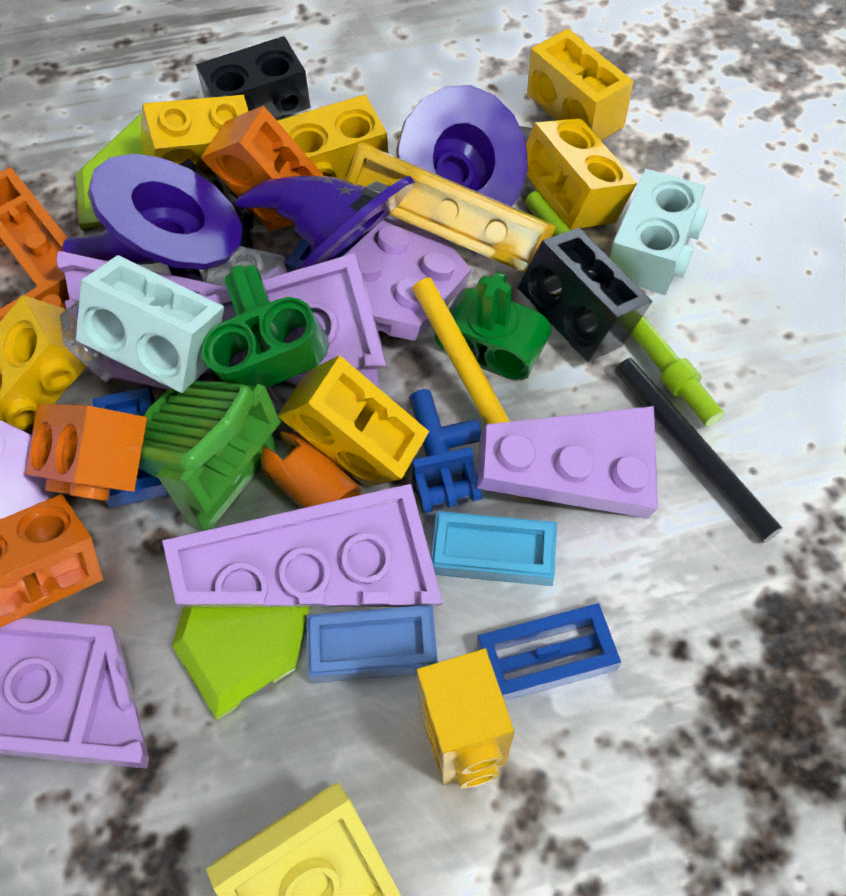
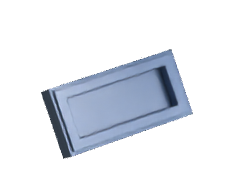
M433 604L306 615L308 678L310 683L416 675L417 669L438 663Z

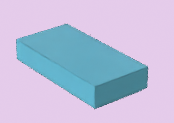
M437 511L431 556L435 575L553 586L557 522Z

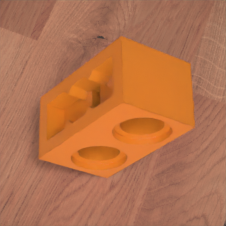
M264 105L224 122L201 156V159L237 197L268 179L292 176H324ZM248 208L270 232L296 224L279 215L277 209Z
M37 404L25 475L47 478L45 490L84 498L108 501L110 489L134 492L147 417L89 405Z
M63 494L0 519V628L103 581L92 537Z

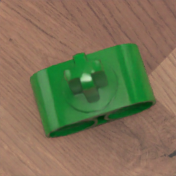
M240 264L232 267L231 272L225 276V283L237 316L219 323L204 337L201 349L202 358L207 366L223 382L252 386L260 384L267 388L319 365L327 355L329 342L327 334L309 305L301 299L285 297L270 302L260 272L254 265L243 267ZM296 328H306L299 339L294 342L284 343L285 338L291 331ZM248 350L247 356L241 363L229 367L231 359L237 353Z
M496 272L492 277L482 276L478 280L477 289L466 288L460 291L449 311L482 369L515 381L524 380L529 377L552 333L551 325L539 312L512 302V287L506 283L507 276ZM435 332L434 338L437 345L440 347L441 350H443L446 353L442 343L440 342Z

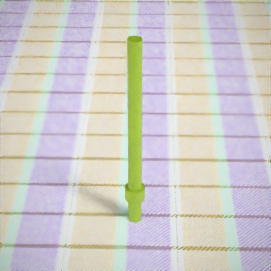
M538 190L527 196L525 205L531 213L539 219L556 225L552 237L570 231ZM643 315L631 335L662 372L660 380L674 397H682L706 427L716 424L722 419L725 412L701 385V374L687 358L680 359Z

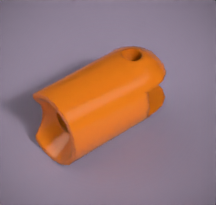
M295 431L280 432L283 443L290 451L283 460L267 447L262 448L260 460L264 473L301 509L361 494L362 489L323 452Z

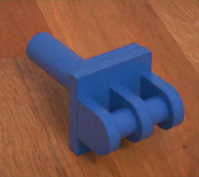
M423 389L412 393L409 396L414 417L429 430L422 443L426 457L414 459L412 468V486L417 494L422 513L432 512V506L446 503L447 508L457 506L458 499L470 497L472 502L481 501L482 491L477 488L478 475L473 463L474 453L472 447L449 452L450 448L480 442L481 429L478 420L473 419L441 426L431 391Z

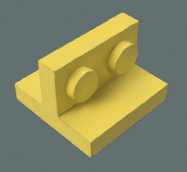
M339 782L324 789L206 868L207 875L217 896H401L352 802Z

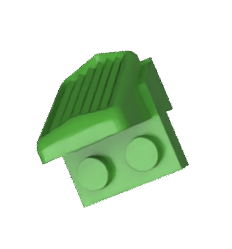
M196 380L183 393L170 388L143 415L147 417L139 468L161 481L189 525L200 531L212 529L260 469L262 448L267 447L274 451L277 447L272 433L281 422L266 387L260 384L252 386Z

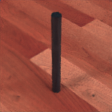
M632 358L622 361L615 369L616 375L644 407L654 406V418L760 540L766 543L775 537L783 529L777 520Z

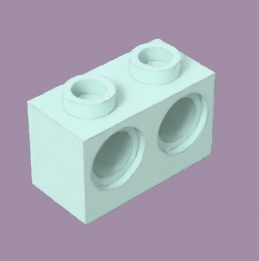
M645 168L615 237L610 259L638 287L666 295L674 275L684 278L694 247L686 245L688 238L699 239L708 213V209L699 207L705 185Z
M117 255L81 280L76 341L163 385L183 393L209 368L202 358L201 347L207 333L222 322L224 306Z

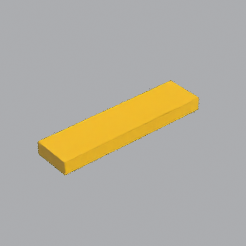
M363 142L358 145L346 181L362 186H367L375 181L391 186L400 179L410 176L415 182L413 189L389 215L524 273L528 269L542 240L552 237L556 225Z

